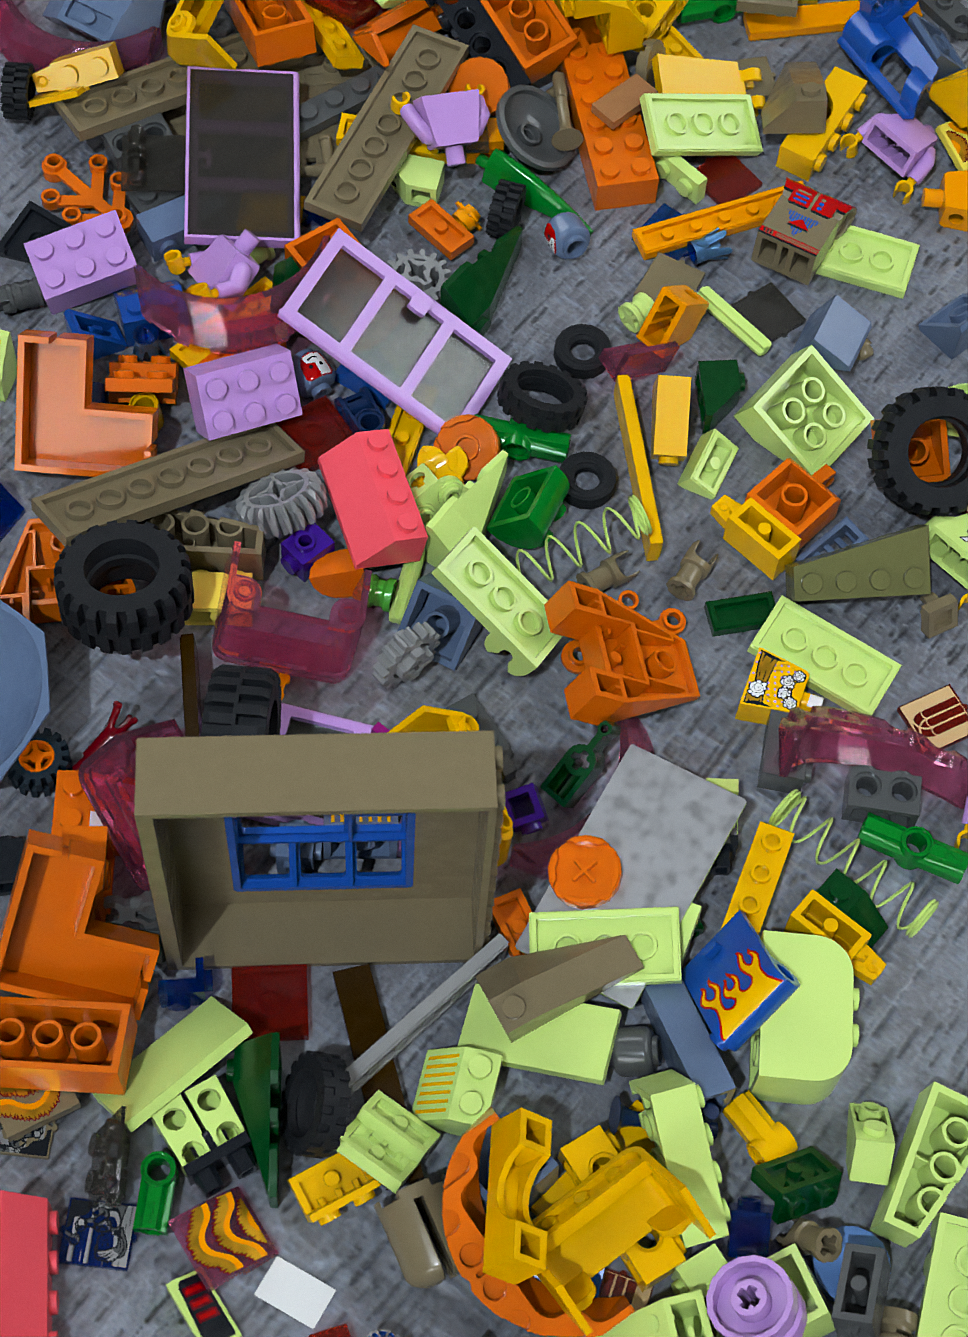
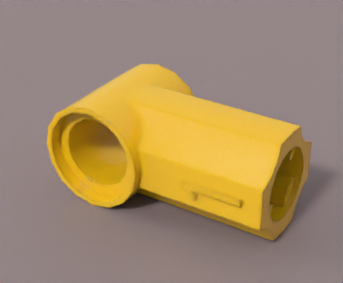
M750 1091L740 1094L723 1109L722 1113L747 1143V1151L756 1165L798 1150L797 1142L791 1132L778 1121L775 1123Z

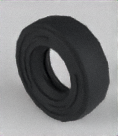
M577 324L562 330L555 340L553 355L556 365L562 372L566 370L572 374V378L585 380L595 378L605 371L610 364L612 346L609 337L601 329L593 325ZM584 343L592 346L595 355L588 360H580L571 354L570 349L576 344Z
M579 452L572 454L562 462L559 468L566 475L570 484L569 492L564 500L576 508L594 509L601 507L611 499L616 489V472L612 463L597 453ZM589 471L598 477L599 484L594 489L584 490L575 484L574 477L579 472Z

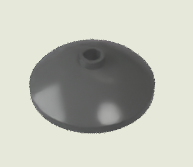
M516 85L508 89L500 97L496 107L498 129L505 145L520 161L539 170L553 171L560 169L571 160L575 149L561 151L556 149L551 142L552 136L559 131L557 103L551 95L534 86Z

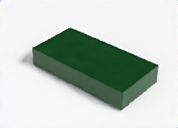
M772 591L707 601L705 602L704 609L712 637L761 629L776 604Z

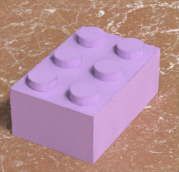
M116 210L24 243L43 297L52 315L143 282Z
M278 343L183 368L196 431L209 441L303 415L291 351Z

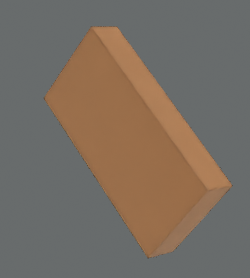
M636 73L594 102L591 112L613 130L641 110L639 98L644 93H658V91Z

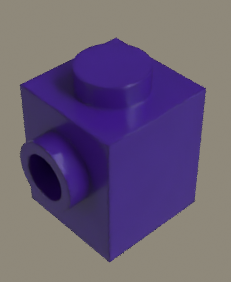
M316 523L308 524L305 526V530H298L281 542V563L289 574H296L303 582H306L309 579L310 568L315 561L327 553L335 551V542Z
M533 782L505 792V807L513 822L514 832L521 831L522 836L543 829L541 823L549 821L538 787Z

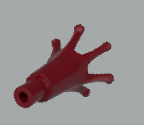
M114 701L112 713L102 732L82 753L84 756L71 769L89 771L93 766L97 768L119 748L136 739L149 738L151 733L145 729L124 736L126 731L138 722V718L128 714L123 722L115 727L122 703Z

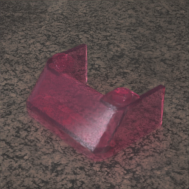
M234 541L224 567L212 638V650L216 657L229 663L271 668L277 673L331 684L343 681L351 670L365 622L372 571L365 569L353 591L352 599L343 598L334 603L330 610L329 620L260 606L262 590L258 582L251 577L236 574L242 542Z

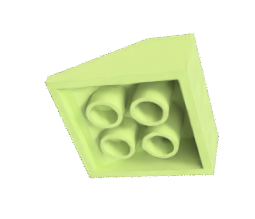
M813 345L792 354L734 415L754 441L783 461L791 458L811 475L825 464L831 466L871 422L870 420L874 419Z

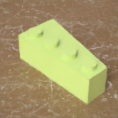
M673 1069L629 1081L632 1095L638 1093L644 1106V1111L638 1113L641 1127L646 1130L649 1139L654 1141L655 1147L651 1148L649 1154L688 1188L716 1233L709 1239L691 1223L682 1234L678 1235L685 1248L728 1236L727 1222L731 1220V1215L726 1200L720 1196L718 1184L722 1183V1175L718 1163L712 1160L709 1146H713L714 1140L708 1123L703 1121L701 1108L705 1107V1100L698 1084L695 1085V1082Z

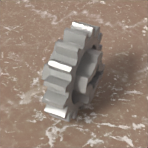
M408 249V256L404 257L398 252L396 254V262L393 260L387 261V265L435 301L439 302L441 285L451 276V269H446L445 259L437 262V253L435 252L430 256H426L425 249H421L419 254H414L412 249Z
M426 621L422 624L417 622L412 629L408 626L405 630H399L393 635L390 642L381 648L379 655L376 657L379 662L372 666L374 670L372 675L387 689L391 686L397 687L401 681L405 683L408 680H414L419 676L422 669L432 662L436 653L434 648L440 645L438 639L441 636Z

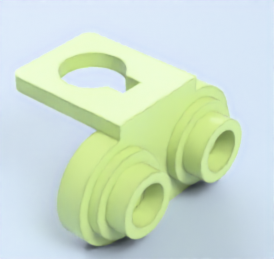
M424 463L406 476L425 529L429 521L451 496L459 499L463 492L464 484L459 478L447 475L438 479ZM425 476L422 487H411L412 482L416 478Z

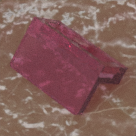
M676 341L647 346L643 342H636L603 349L598 358L614 382H616L617 375H629L631 379L665 372L680 346Z

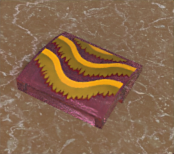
M239 1186L216 1195L168 1221L171 1230L208 1293L240 1273L248 1274L278 1255V1251Z

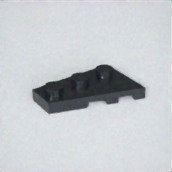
M29 201L0 240V257L31 263L24 243L72 225Z

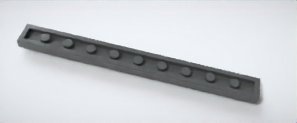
M378 64L299 104L300 141L339 122L342 113L355 114L359 112L386 68ZM287 111L262 124L287 125ZM235 137L209 150L211 151L212 158L211 170H198V178L228 179L256 165L258 159L263 161L287 149V139ZM186 163L127 192V201L134 211L140 214L185 195Z

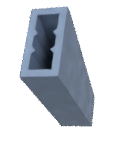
M683 981L682 984L647 985L644 988L641 1001L654 1034L660 1036L662 1053L668 1068L695 1082V1085L698 1084L703 1092L705 1104H715L719 1109V1114H721L723 1109L730 1104L736 1086L715 1044L710 1039V1034Z

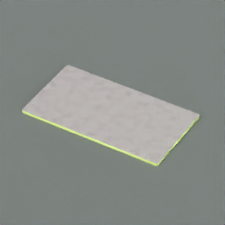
M631 744L578 835L602 838L609 843L620 858L623 877L619 890L609 902L598 908L584 910L679 906V919L681 923L744 810L746 800ZM549 885L534 912L579 911L581 909L566 905L557 898L552 887ZM529 922L515 945L516 949L524 954H529ZM646 984L616 985L600 994L628 1009H633Z

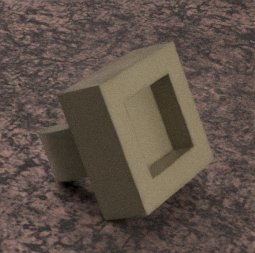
M934 592L920 597V600L924 603L920 610L921 631L928 639L958 626V600L951 593L940 598Z

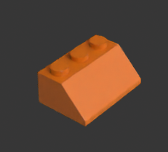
M479 0L531 81V84L555 71L578 42V37L553 0Z

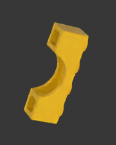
M836 66L824 81L828 99L825 133L788 134L780 145L776 167L806 181L810 180L815 171L820 172L823 169L828 157L827 153L835 151L841 139V132H847L850 129L855 117L854 113L856 111L861 112L868 99V95L864 94L868 81Z
M522 1107L491 1125L483 1273L514 1285L546 1271L547 1231L539 1229L532 1224L529 1215V1197L539 1170L551 1157L552 1120Z

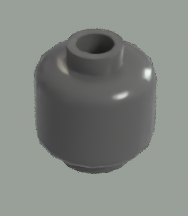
M646 1026L618 1028L609 1064L614 1065L616 1073L621 1077L652 1075L656 1066H661L662 1064L660 1036L654 1035L653 1031Z

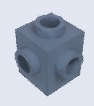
M290 820L288 823L279 822V827L316 826L304 820ZM300 843L301 872L303 874H314L315 860L322 859L323 843ZM270 844L269 856L276 857L277 873L288 874V844Z

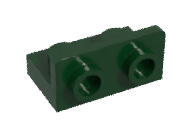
M813 1146L752 1167L750 1180L775 1202L771 1219L779 1225L833 1205L838 1196L842 1172Z

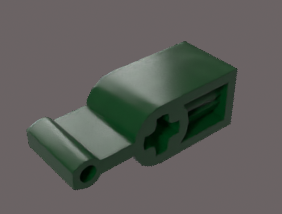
M606 720L601 722L597 728L598 732L588 745L577 744L572 746L544 780L540 788L563 807L574 808L605 767V758L602 751L611 739L618 737L621 732V727L615 722ZM582 754L588 755L586 759L590 763L588 768L582 767L584 763L580 759Z

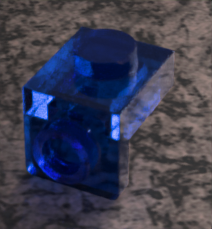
M203 957L196 958V978L158 980V996L161 1008L168 1007L171 1011H185L191 1006L201 1005L207 1000L206 992L213 991L212 969H205Z

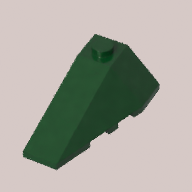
M518 225L496 240L490 252L483 249L478 253V260L475 263L471 264L466 261L441 285L440 304L482 336L487 333L491 326V319L521 250L523 228Z
M271 1032L242 1042L234 1049V1058H227L226 1078L227 1082H233L237 1102L247 1134L251 1139L252 1150L270 1208H278L282 1051L280 1033Z

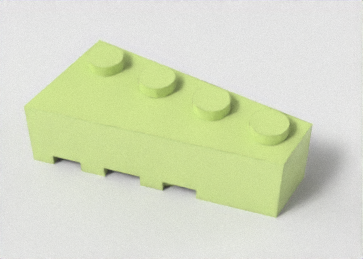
M935 1081L919 1093L891 1169L888 1186L886 1185L869 1231L904 1248L922 1236L946 1201L953 1187L967 1171L968 1097Z

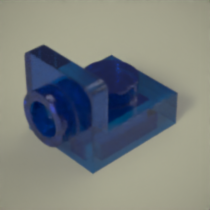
M739 1197L737 1203L728 1202L731 1215L728 1227V1257L737 1258L757 1255L767 1258L771 1211L766 1205H761V1200L757 1198Z

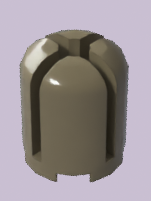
M443 1173L440 1177L441 1182L431 1184L428 1177L396 1191V1199L384 1208L381 1207L379 1201L374 1204L376 1213L382 1223L403 1276L413 1287L431 1288L442 1283L445 1279L442 1265L426 1227L449 1278L452 1279L460 1275L449 1251L443 1226L442 1194L446 1173Z

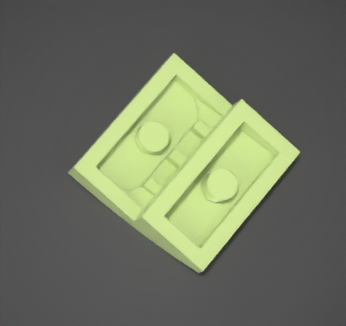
M378 1090L361 1107L356 1118L347 1126L344 1136L340 1137L341 1143L336 1151L396 1194V1191L402 1187L419 1166L441 1134Z

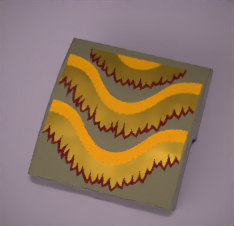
M0 1088V1123L9 1142L81 1108L75 1092Z

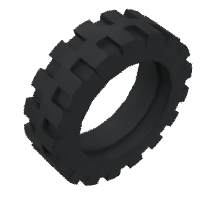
M521 361L519 365L514 363L510 365L509 369L506 368L497 392L498 405L503 406L502 411L506 415H511L513 417L512 420L519 424L521 422L526 424L527 428L533 430L538 428L541 429V432L550 433L551 430L556 431V433H562L565 429L569 431L574 429L580 423L588 397L586 396V388L581 387L582 383L577 378L573 379L571 373L566 370L562 372L558 370L557 366L551 364L546 366L543 365V362L534 361V363ZM531 389L545 392L560 400L562 404L541 402L533 399L524 393L523 390Z
M308 1050L306 1053L302 1052L299 1054L298 1061L294 1060L291 1065L292 1072L287 1074L285 1080L286 1090L282 1092L281 1102H283V1109L280 1110V1121H283L281 1134L286 1139L284 1145L286 1149L290 1150L292 1155L324 1159V1157H330L333 1154L332 1150H337L341 1143L340 1137L344 1136L347 1128L345 1121L350 1115L351 1107H348V1102L351 1099V1088L348 1086L350 1074L349 1071L345 1070L347 1065L343 1059H340V1055ZM316 1092H317V1104H316V1109H315V1114H314V1103H315V1097H316Z

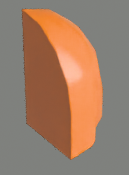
M348 548L327 553L315 561L310 568L309 580L313 588L322 595L332 598H348L364 594L366 585L364 568L355 570Z

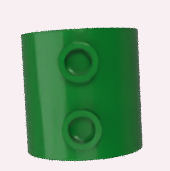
M554 465L513 477L486 530L500 541L516 548L534 549L544 547L547 535L553 536V533L549 530L552 522L559 520L566 511L563 501L570 489L566 475Z

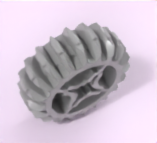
M297 467L287 471L282 469L277 473L271 472L270 475L260 478L257 482L249 483L248 488L243 489L240 492L241 496L236 499V515L241 522L257 525L259 530L264 532L266 540H270L275 536L281 539L283 535H293L295 531L305 530V526L314 524L316 518L324 515L323 511L328 507L326 502L327 492L324 483H321L320 477L317 476L316 472L309 471L308 468L298 470Z

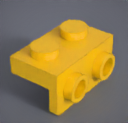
M339 1152L287 1179L307 1222L313 1223L318 1220L320 1226L341 1216L339 1208L353 1201L355 1207L371 1200L376 1196L374 1189L382 1185Z

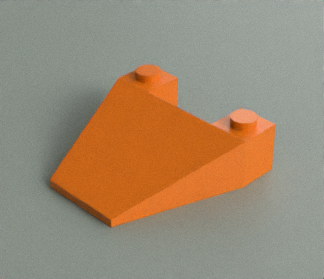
M39 518L28 519L0 584V600L15 609L33 624L62 621L53 579L55 578V563L60 559L59 555L65 547ZM121 579L107 584L99 591L110 595H127L135 593L136 587L132 579Z
M569 580L544 604L550 633L579 640L585 670L564 689L570 719L598 726L605 720L617 722L694 701L700 697L686 641L600 590Z

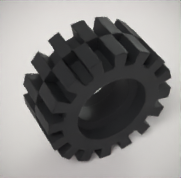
M5 62L2 70L3 76L1 75L2 86H0L3 117L5 119L31 121L35 107L30 108L28 101L34 98L35 91H37L32 79L35 68L31 63Z
M504 179L498 181L487 217V235L500 238L518 225L524 208L526 185Z

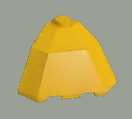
M553 0L565 17L573 16L574 19L594 16L607 55L643 47L644 34L648 33L647 20L645 15H640V12L631 0Z

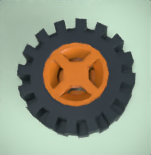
M44 727L43 733H40L38 729L7 772L12 786L15 789L19 787L20 793L25 796L28 791L31 792L34 798H39V791H43L45 797L51 796L49 789L56 788L57 770H72V759L65 739L62 741L61 735L57 732L52 735L49 728Z

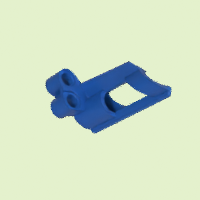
M859 0V10L847 21L842 36L838 38L837 43L903 120H912L916 116V108L921 95L926 88L930 90L939 71L937 64L902 17L918 0ZM894 52L912 70L903 86L901 95L880 72L883 61Z

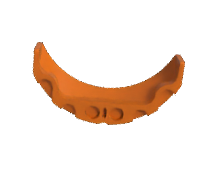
M406 0L368 21L367 25L358 28L354 32L353 39L356 44L382 67L386 68L390 66V60L395 55L413 24L432 32L442 29L437 20L439 13L434 6L429 8L425 0ZM446 0L445 3L452 5L457 3L458 0Z
M491 1106L462 1134L450 1158L445 1175L442 1194V1218L446 1241L453 1261L462 1278L470 1282L471 1291L502 1319L504 1318L526 1329L528 1332L546 1337L548 1335L557 1337L602 1336L635 1311L625 1295L603 1298L594 1297L591 1305L585 1310L580 1311L593 1332L586 1336L562 1310L544 1284L539 1280L531 1277L514 1285L483 1273L486 1214L480 1193L479 1164L488 1127L500 1119Z

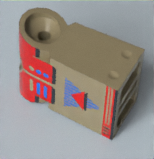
M786 178L783 194L758 230L751 260L809 285L834 240L840 238L852 224L857 209L790 178Z

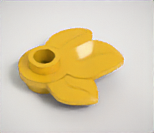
M435 446L421 447L417 456V467L424 463L438 479L452 475L459 478L464 484L462 477L468 468V458L460 446L452 448L446 455ZM425 476L416 478L412 482L411 487H422Z

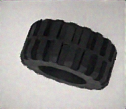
M932 386L915 388L910 393H902L895 397L896 402L894 404H887L882 409L883 417L881 420L874 421L871 428L875 431L874 439H868L867 449H872V458L867 460L869 469L875 470L876 475L873 477V480L877 487H882L885 490L883 495L890 501L898 503L899 507L908 511L934 516H948L949 513L958 514L966 511L968 505V394H965L964 390L958 388ZM932 419H941L951 423L958 432L962 445L961 459L957 468L947 479L938 483H929L919 479L913 472L908 457L909 443L914 432L925 421Z
M128 519L126 523H117V520L108 521L105 526L99 527L95 525L88 528V533L85 535L78 534L71 540V546L67 545L60 553V559L55 563V578L53 579L60 617L63 625L68 628V632L75 639L82 640V644L89 648L95 649L99 647L101 652L113 654V651H121L122 655H131L132 651L142 649L143 653L152 650L153 645L157 643L163 645L171 639V634L179 633L185 626V621L192 614L194 587L189 555L186 554L183 544L179 540L174 539V535L165 529L159 531L158 526L146 522L143 525L139 524L137 520ZM121 579H140L150 583L144 589L127 595H110L99 591L107 584Z
M223 664L215 668L208 682L200 737L280 735L282 701L279 674L271 668Z

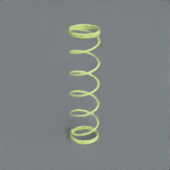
M635 495L629 496L628 502L632 511L636 533L616 510L605 507L602 520L607 547L589 526L581 521H576L573 532L579 563L556 537L547 535L545 539V554L550 577L536 560L523 549H518L516 553L517 570L521 573L519 552H522L536 565L548 581L553 582L554 577L548 552L549 538H552L561 546L577 567L582 568V558L577 539L578 524L583 525L606 553L611 554L612 550L605 518L607 510L612 511L637 540H640L638 526L644 535L649 536V534H652L650 521L639 499Z
M798 789L791 791L774 810L768 824L775 827L778 826L800 804L789 829V832L792 833L795 822L807 800V796L801 798V791ZM833 817L828 818L803 838L796 841L792 840V844L800 843L811 837L828 823L816 849L815 860L818 865L827 864L855 844L843 871L845 875L860 844V838H857L830 859L823 862L818 861L819 851L833 823ZM887 860L881 861L866 874L854 881L856 884L883 865L870 893L871 900H873L877 885L886 869ZM914 881L906 884L885 901L875 905L876 908L885 905L910 887L896 921L897 929H907L905 934L909 938H912L919 932L939 906V901L932 899L913 922L904 927L899 926L902 913L914 889Z

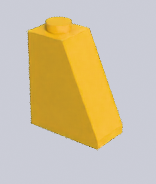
M658 375L652 387L651 459L658 460L659 465L677 466L678 461H684L687 457L691 377Z

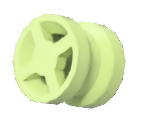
M639 292L632 298V302H625L618 307V314L624 326L629 331L638 333L654 301L647 294Z

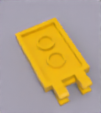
M656 54L651 59L655 88L658 93L746 94V89L754 88V81H762L760 68L752 67L739 70L738 62L666 54ZM762 95L751 96L755 117L759 115L758 109H763L766 103L765 97Z

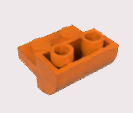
M118 355V361L109 362V376L105 378V391L109 392V402L129 403L133 395L138 392H151L158 398L159 404H176L179 384V362H171V356L153 355L151 356V361H138V355Z

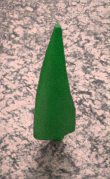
M494 149L490 158L483 153H480L475 163L484 169L481 182L495 190L498 181L501 179L526 185V198L523 205L551 218L563 212H572L580 217L545 182L501 149ZM580 217V219L583 221V223L585 224V226H586L587 229L589 230V233H590V236H591L594 231H593V230L590 228V226Z

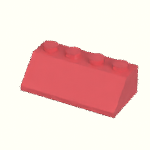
M389 429L356 432L319 456L318 464L355 570L420 561L428 535Z
M0 1190V1337H59L58 1331H52V1315H59L58 1290H52V1275L59 1274L58 1250H52V1235L59 1234L58 1210L52 1211L48 1198Z

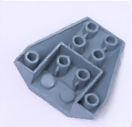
M50 0L42 16L69 30L72 27L104 44L115 41L118 53L121 56L145 66L160 39L166 0Z

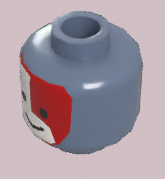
M563 212L555 215L549 220L544 230L547 244L554 254L561 259L567 260L580 257L590 243L589 230L580 217L572 212Z
M304 349L296 353L292 357L299 395L304 398L314 397V399H321L327 396L332 390L331 386L336 379V373L326 356L321 351H313L312 349Z

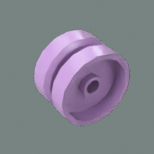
M757 1255L737 1257L723 1265L711 1280L706 1295L707 1314L721 1336H803L807 1323L806 1303L786 1271L773 1260Z

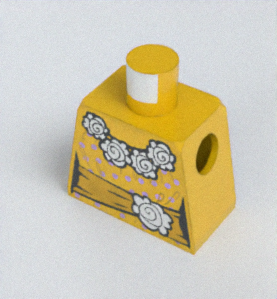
M759 647L735 719L766 725L771 709L794 714L799 711L817 718L824 698L804 691L810 675L808 671Z

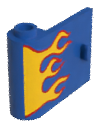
M741 910L682 969V980L711 1030L709 1037L723 1051L730 1049L737 1052L800 987L799 981L792 972L782 963L771 957L747 916Z

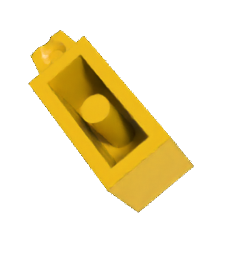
M114 41L58 57L49 66L34 72L32 79L38 93L56 90L61 92L83 85L87 87L116 79L125 71Z
M724 495L712 505L710 514L724 528L723 539L771 580H774L785 570V565L795 561L802 539L750 497L741 505L727 495Z
M812 889L790 914L784 932L819 935L835 941L849 955L853 965L854 976L869 985H872L882 974L887 964L867 945L872 934Z

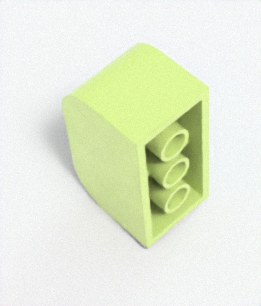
M763 930L760 939L769 954L792 972L799 981L800 987L750 1037L748 1091L759 1101L800 1105L814 1104L824 1100L832 1093L851 1059L853 1047L858 1046L859 1025L853 1024V1011H858L860 991L859 988H854L853 965L847 952L838 943L827 937Z

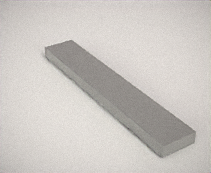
M500 933L347 1067L345 1070L349 1071L350 1074L348 1086L351 1088V1096L473 988L475 983H478L476 975L503 961L509 941Z

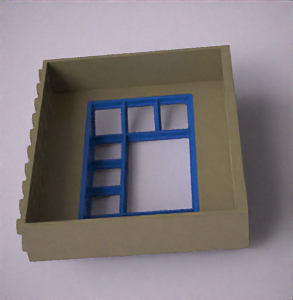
M494 731L136 739L134 817L168 971L357 966L368 963L369 965L467 962L489 943V935H491L492 906H494V892L496 891V876L498 873L497 860H499L503 810H505V786L501 784L502 746H495ZM344 815V825L244 828L241 823V817ZM401 816V823L357 825L356 817ZM401 841V870L398 872H358L356 842ZM345 842L346 870L344 873L303 874L301 872L300 843ZM288 844L289 873L283 875H246L243 845Z

